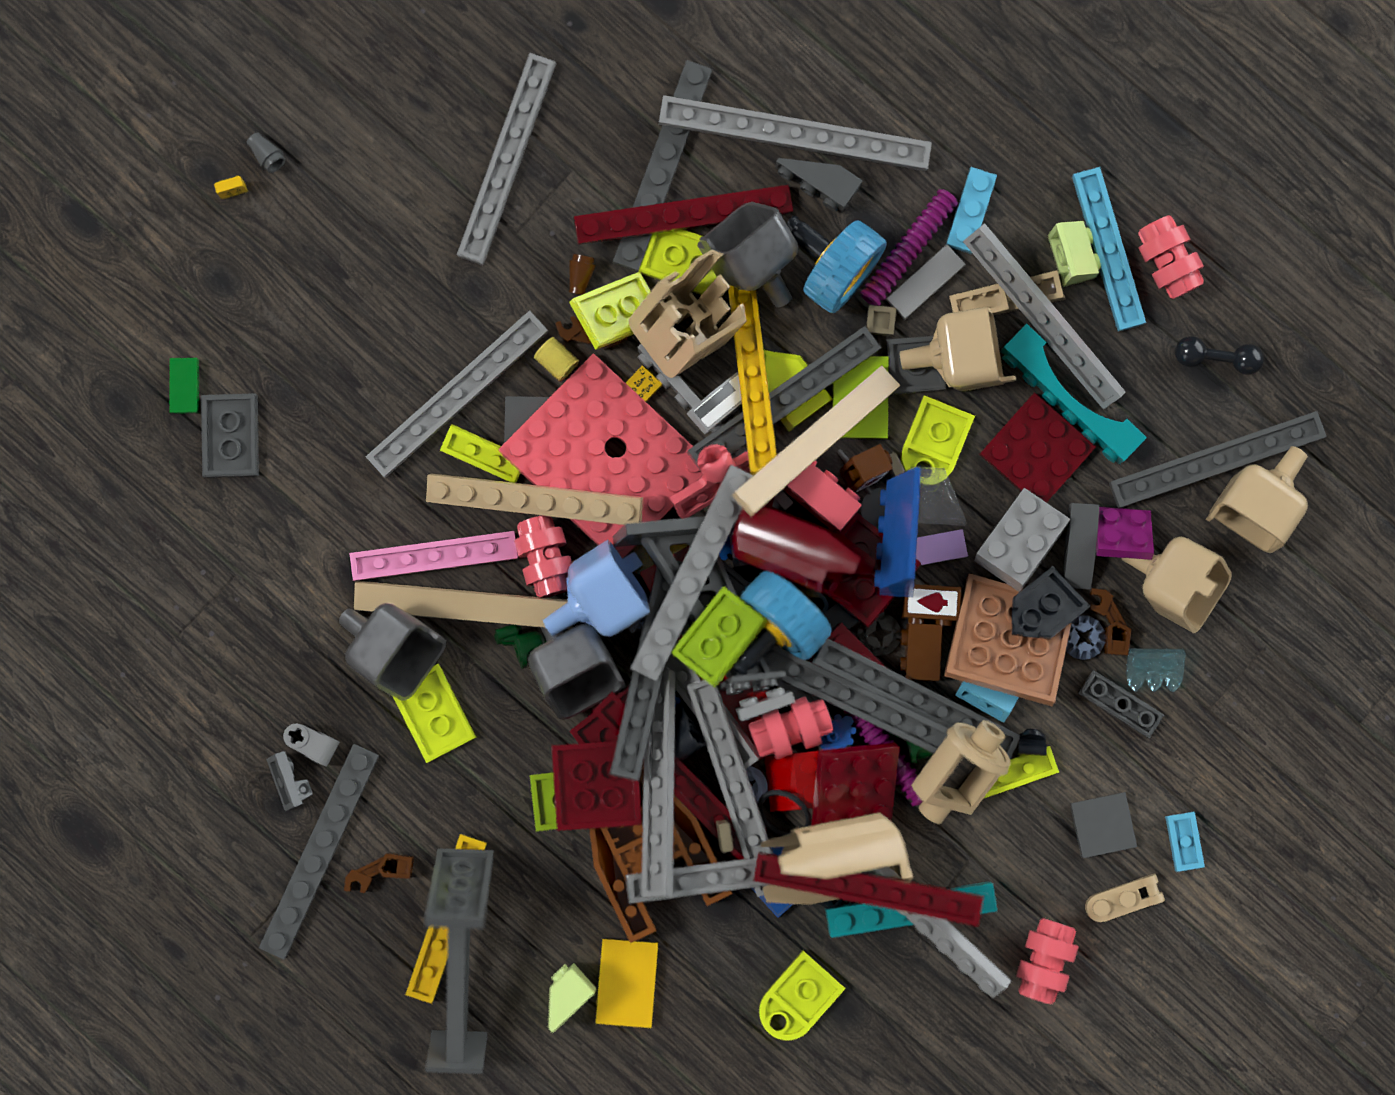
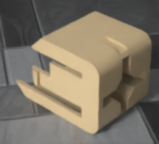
M710 250L695 259L685 273L676 280L674 279L679 273L674 272L659 281L629 318V326L661 371L669 378L677 376L697 363L699 359L705 358L724 346L747 321L744 305L741 304L719 329L716 326L730 310L721 297L730 286L721 274L718 275L698 300L691 293L723 256L720 252ZM690 316L694 320L684 333L677 331L673 327L675 323L679 324Z

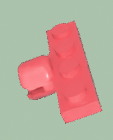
M714 444L705 447L700 452L697 460L702 477L670 497L681 519L688 518L712 503L730 465L750 474L748 451L732 459L725 446Z

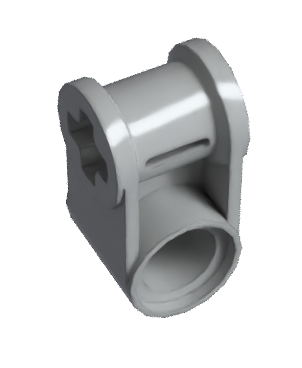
M291 724L285 729L283 734L286 745L326 767L340 743L338 740L302 724ZM301 729V735L304 737V740L297 741L294 744V737L291 736V732H297Z

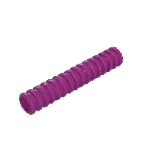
M939 189L937 196L932 197V203L929 202L927 209L922 210V216L916 218L917 223H912V229L906 231L907 236H902V242L896 244L897 249H893L891 256H887L885 259L887 262L880 265L881 270L877 269L875 272L876 276L870 278L871 283H866V289L860 291L861 297L870 305L880 306V301L886 299L885 294H889L891 287L896 286V280L902 278L901 273H906V267L912 265L911 260L917 258L916 254L922 252L921 247H925L927 245L926 241L932 239L931 234H935L937 227L942 226V220L948 218L947 213L951 214L953 211L952 207L958 205L957 199L951 193L944 189Z
M846 711L842 713L844 716L852 717L854 721L853 727L860 731L858 733L860 737L863 736L865 738L863 740L865 744L874 745L895 742L894 740L890 741L889 733L885 734L883 729ZM899 753L896 785L900 784L902 787L900 789L901 792L905 791L907 794L905 797L912 800L911 805L917 806L923 801L912 787V783L918 777L915 774L916 769H912L910 761L906 762L905 760L906 756Z

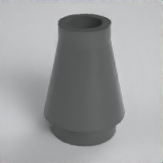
M254 133L248 138L247 144L254 153L262 170L273 173L284 165L285 157L283 156V151L262 137L260 133Z

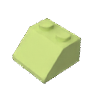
M1084 221L1057 223L1048 237L1063 287L1094 279L1099 274L1098 270L1101 269V264L1097 253L1093 254L1091 248L1093 236L1090 228H1085Z
M574 963L570 967L564 964L552 977L554 982L550 987L549 1029L552 1033L585 1003L596 990L594 984Z

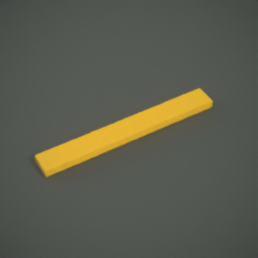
M729 285L728 293L731 314L739 305L743 304L747 320L734 334L750 474L754 476L777 456L756 290H738L736 287Z

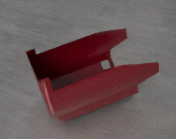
M774 497L752 516L742 507L731 542L734 556L737 559L852 605V603L832 593H834L839 585L843 573L871 575L876 560L842 534L772 507ZM823 580L832 582L830 587L822 585Z

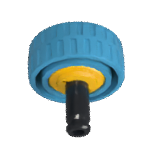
M792 216L786 224L796 239L797 244L817 259L815 267L804 285V293L829 313H835L844 306L869 276L881 258L887 243L877 232L858 220L852 222L837 238L830 242L808 224L798 220L797 216Z
M764 571L741 594L740 599L768 622L732 668L741 676L747 675L748 670L752 669L775 643L793 656L807 660L830 636L831 627L822 613L800 591L780 576Z

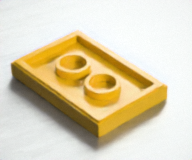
M602 939L596 1024L652 1028L658 943L644 941L630 943L629 940Z

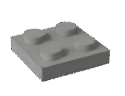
M778 687L765 692L767 697L760 700L753 696L739 701L740 707L735 708L738 719L743 721L794 703L792 691H784V688Z

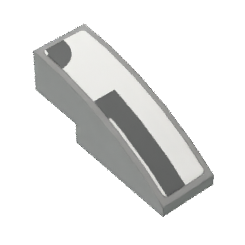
M738 372L687 413L704 434L726 420L742 406Z

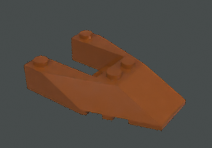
M642 763L639 776L642 825L589 828L594 868L630 943L656 931L654 922L644 902L629 903L625 876L642 873L644 763ZM674 795L673 859L683 855L688 867L717 863L696 817ZM728 890L701 895L708 906L731 895L732 892Z

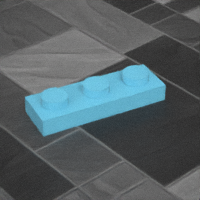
M973 167L970 168L946 245L972 254L963 241L981 227L997 175Z

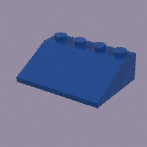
M914 467L887 480L886 489H881L880 506H885V516H879L878 533H883V543H877L876 560H881V570H875L874 587H880L881 596L913 597L921 467Z

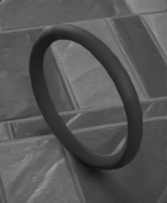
M770 790L759 798L757 805L763 823L776 835L783 837L791 835V833L777 829L766 819L763 812V803L770 796H784L797 803L806 817L805 827L811 826L812 820L807 806L794 794L783 790Z

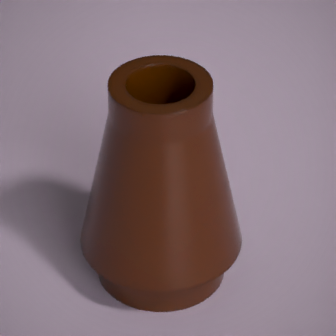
M573 254L572 260H569L570 293L585 294L596 265H593L595 258Z

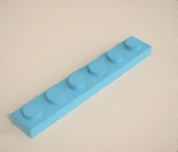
M1098 167L1073 174L1072 178L1087 228H1090L1093 236L1092 246L1100 260V273L1117 330L1119 332L1144 325L1146 320L1101 169Z

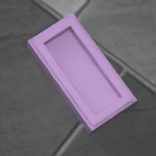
M963 529L917 538L916 559L921 562V565L968 557Z

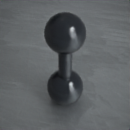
M1187 336L1182 338L1175 347L1176 359L1186 367H1195L1204 359L1233 363L1234 368L1239 373L1252 375L1258 372L1264 363L1262 351L1252 344H1244L1238 347L1235 352L1208 349L1201 339Z

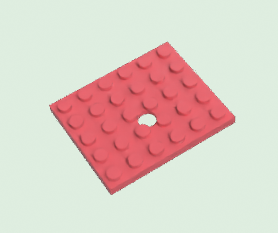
M594 353L498 449L503 457L533 485L643 497L642 522L661 521L674 507L670 497L702 477L701 471L687 453L693 445ZM619 438L625 443L626 452L622 457L612 458L607 455L605 444L609 439ZM570 519L597 545L610 540L614 546L613 536L624 526L621 524ZM637 545L615 548L620 556L624 558Z

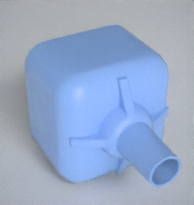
M606 540L575 560L570 565L568 577L566 578L568 590L567 603L543 619V623L549 633L555 636L580 621L595 627L602 635L612 636L650 613L648 597L632 573L643 565L637 554L632 552L622 558L610 540Z

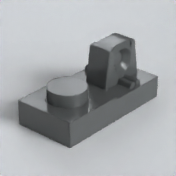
M285 751L266 759L285 811L303 804L302 800L313 795L307 779L294 781V765L292 760L286 756Z

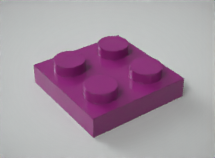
M1099 507L1096 556L1152 560L1154 546L1151 511Z

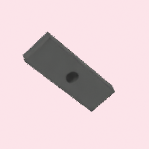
M1092 670L1078 692L1079 695L1147 738L1151 737L1164 716L1161 712ZM1120 699L1125 701L1124 709H1120L1117 705Z

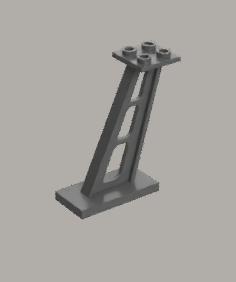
M704 517L627 523L613 536L614 547L643 545L670 587L680 568L670 551V545L688 544L691 546ZM718 555L707 577L709 583L708 585H703L700 592L710 591L717 595L724 586L736 595L722 560ZM698 597L688 616L692 624L705 610ZM762 657L752 669L748 670L747 675L741 676L731 667L725 675L727 680L717 686L719 691H726L727 695L743 693V690L753 688V692L770 690V687L778 685L777 681L786 677V672H770L764 657Z
M437 849L425 915V927L448 928L447 1031L432 1030L425 1067L426 1072L483 1074L488 1032L467 1031L470 928H484L494 850Z

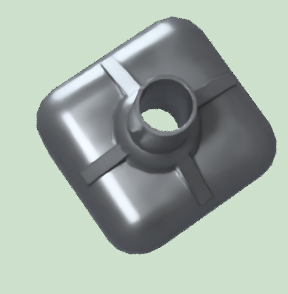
M755 202L746 203L732 212L704 237L700 238L697 246L702 254L710 250L723 254L712 267L716 277L721 274L728 285L734 286L738 290L754 291L762 286L776 307H782L791 301L792 296L780 276V272L797 255L798 244L777 208Z
M391 603L380 604L373 611L369 619L350 608L346 609L339 619V623L355 636L345 654L348 665L377 688L402 701L413 696L442 655L446 646V640L414 616Z
M581 624L567 632L563 630L555 636H552L546 627H541L547 642L530 653L528 663L545 700L559 719L572 718L600 703L611 691L617 694L626 687L608 649L592 626Z

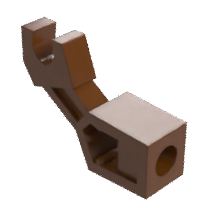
M575 316L570 317L573 324L570 329H564L561 321L555 323L560 338L567 343L574 341L593 346L583 326ZM628 337L604 346L602 349L605 351L626 342Z
M1090 589V595L1099 596L1101 602L1099 605L1091 604L1089 610L1103 617L1105 616L1110 624L1105 628L1106 643L1104 644V654L1127 656L1131 629L1127 627L1113 601L1114 596L1107 590ZM1113 627L1123 631V641L1112 640Z
M386 853L385 856L357 870L352 869L345 877L344 891H352V883L358 881L361 884L360 893H366L373 880V876L379 873L383 877L410 879L412 878L414 857ZM388 860H398L396 873L390 870L386 872L384 869Z

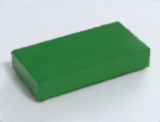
M170 358L169 413H199L198 358Z

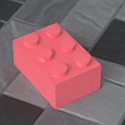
M815 460L782 490L827 528L839 533L862 506L858 502L860 497L849 488L843 490L837 485L839 480L831 472L826 470L823 473L816 467L818 462Z

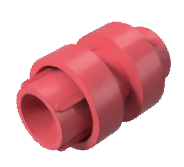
M1168 215L1139 230L1138 234L1143 244L1138 248L1145 262L1154 260L1158 271L1154 272L1152 276L1159 289L1165 287L1169 297L1175 299L1203 285L1204 279L1199 270L1204 265L1197 252L1188 254L1184 244L1191 239L1184 225L1177 227L1173 217Z
M543 515L518 523L517 529L520 537L515 539L514 543L518 557L528 558L530 566L522 570L526 585L528 587L534 586L536 596L541 598H548L567 592L566 578L568 577V569L572 561L570 556H561L559 548L566 545L562 527H555L553 519L550 516Z
M804 696L795 699L794 703L789 704L790 711L779 714L778 709H774L760 714L761 720L750 723L748 727L759 757L774 753L777 760L792 755L791 746L802 742L805 749L822 744L821 736L833 731L832 722L823 699L808 703Z
M1043 918L1040 920L1036 932L1030 930L1025 947L1035 951H1032L1031 962L1021 960L1016 977L1022 979L1018 990L1021 995L1052 1004L1056 1000L1058 991L1065 992L1070 976L1060 971L1063 970L1065 964L1063 960L1074 962L1079 947L1073 944L1076 934L1075 928Z

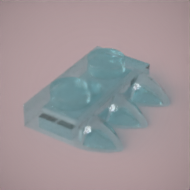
M1129 648L1126 675L1130 688L1136 692L1146 678L1148 687L1152 692H1155L1165 679L1168 689L1171 692L1176 691L1183 680L1186 656L1184 649Z

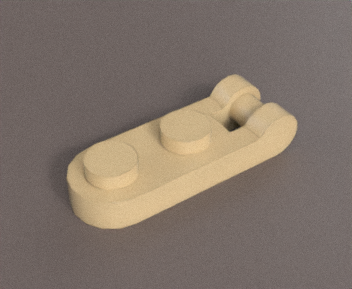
M1151 874L1090 896L1086 901L1085 910L1088 917L1092 920L1105 922L1139 909L1164 902L1165 898L1162 892L1159 893L1156 884L1158 883L1156 874ZM1146 887L1149 896L1141 898L1138 889Z

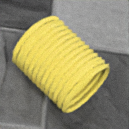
M555 337L548 339L534 355V359L544 366L558 381L565 379L579 362Z

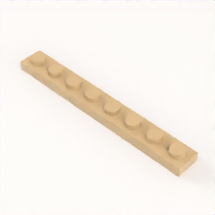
M432 473L427 476L426 502L621 525L642 522L643 497Z

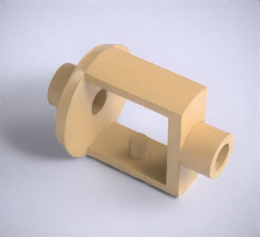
M983 720L977 728L965 723H956L948 728L947 737L912 783L914 791L923 801L919 806V810L927 819L936 824H941L951 810L971 815L1000 775L1008 773L1011 763L1010 758L1000 746L1005 739V735L996 725ZM964 756L976 765L959 790L942 786Z

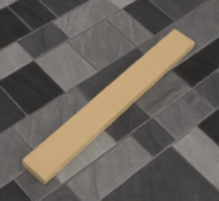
M880 366L735 491L732 496L752 516L896 391L900 384L883 366Z
M357 581L355 582L354 610L374 611L380 604L391 603L410 615L545 627L543 619L566 604L567 600Z

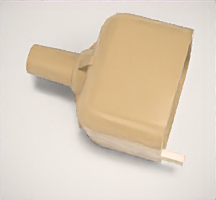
M988 306L943 315L938 320L930 345L900 351L903 370L933 366L938 370L948 387L958 391L986 388L1016 381L1015 376H1003L994 315Z
M1291 446L1275 469L1266 470L1258 465L1245 467L1230 480L1211 508L1206 520L1210 522L1213 518L1217 519L1265 552L1273 553L1283 547L1305 515L1308 507L1306 498L1295 490L1293 483L1308 457L1307 454L1301 449Z
M1183 537L1172 539L1162 554L1153 555L1152 560L1122 558L1123 561L1146 574L1143 593L1153 609L1158 614L1192 633L1198 632L1229 585L1232 576L1223 557Z

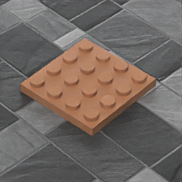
M969 573L966 579L960 605V614L956 622L944 676L1053 706L1071 623L1051 639L1011 635L1012 599L1019 592L1008 584Z

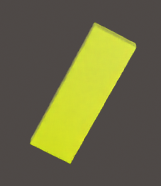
M453 424L450 426L440 451L512 483H517L521 474L498 451L501 447L500 445Z
M1047 746L1046 756L1021 755L1010 759L1011 763L1008 773L1000 775L984 798L1059 773L1050 746Z

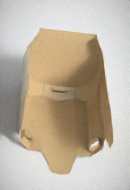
M880 813L794 829L791 835L763 841L760 846L784 847L782 854L786 855L778 859L782 872L787 874L830 878L889 866L905 881H910L913 877L905 843L900 831L893 822ZM774 885L763 887L765 899L769 903L815 904L839 899Z

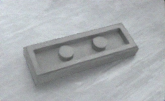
M946 245L893 292L886 301L896 308V312L905 320L965 266V263Z

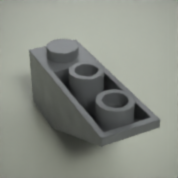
M778 158L775 168L778 169L777 173L787 181L793 179L801 185L800 189L811 197L815 194L824 200L822 202L823 205L833 212H836V210L841 213L844 212L860 189L863 181L840 165Z

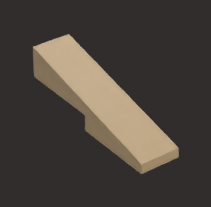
M1058 270L1030 277L1051 303L1065 300ZM999 284L950 296L953 312L987 306L992 310L993 315L1019 310Z

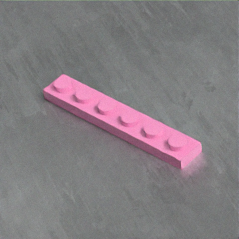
M515 531L350 553L353 581L518 559L514 543L516 539Z

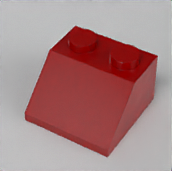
M818 751L793 753L777 760L775 755L764 757L768 791H787L798 797L808 809L813 808ZM780 795L769 797L770 812L801 809L797 803L787 797Z

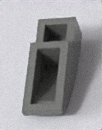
M1071 503L1068 505V518L1070 521L1067 525V533H1065L1063 578L1074 589L1090 590L1097 544L1099 505Z

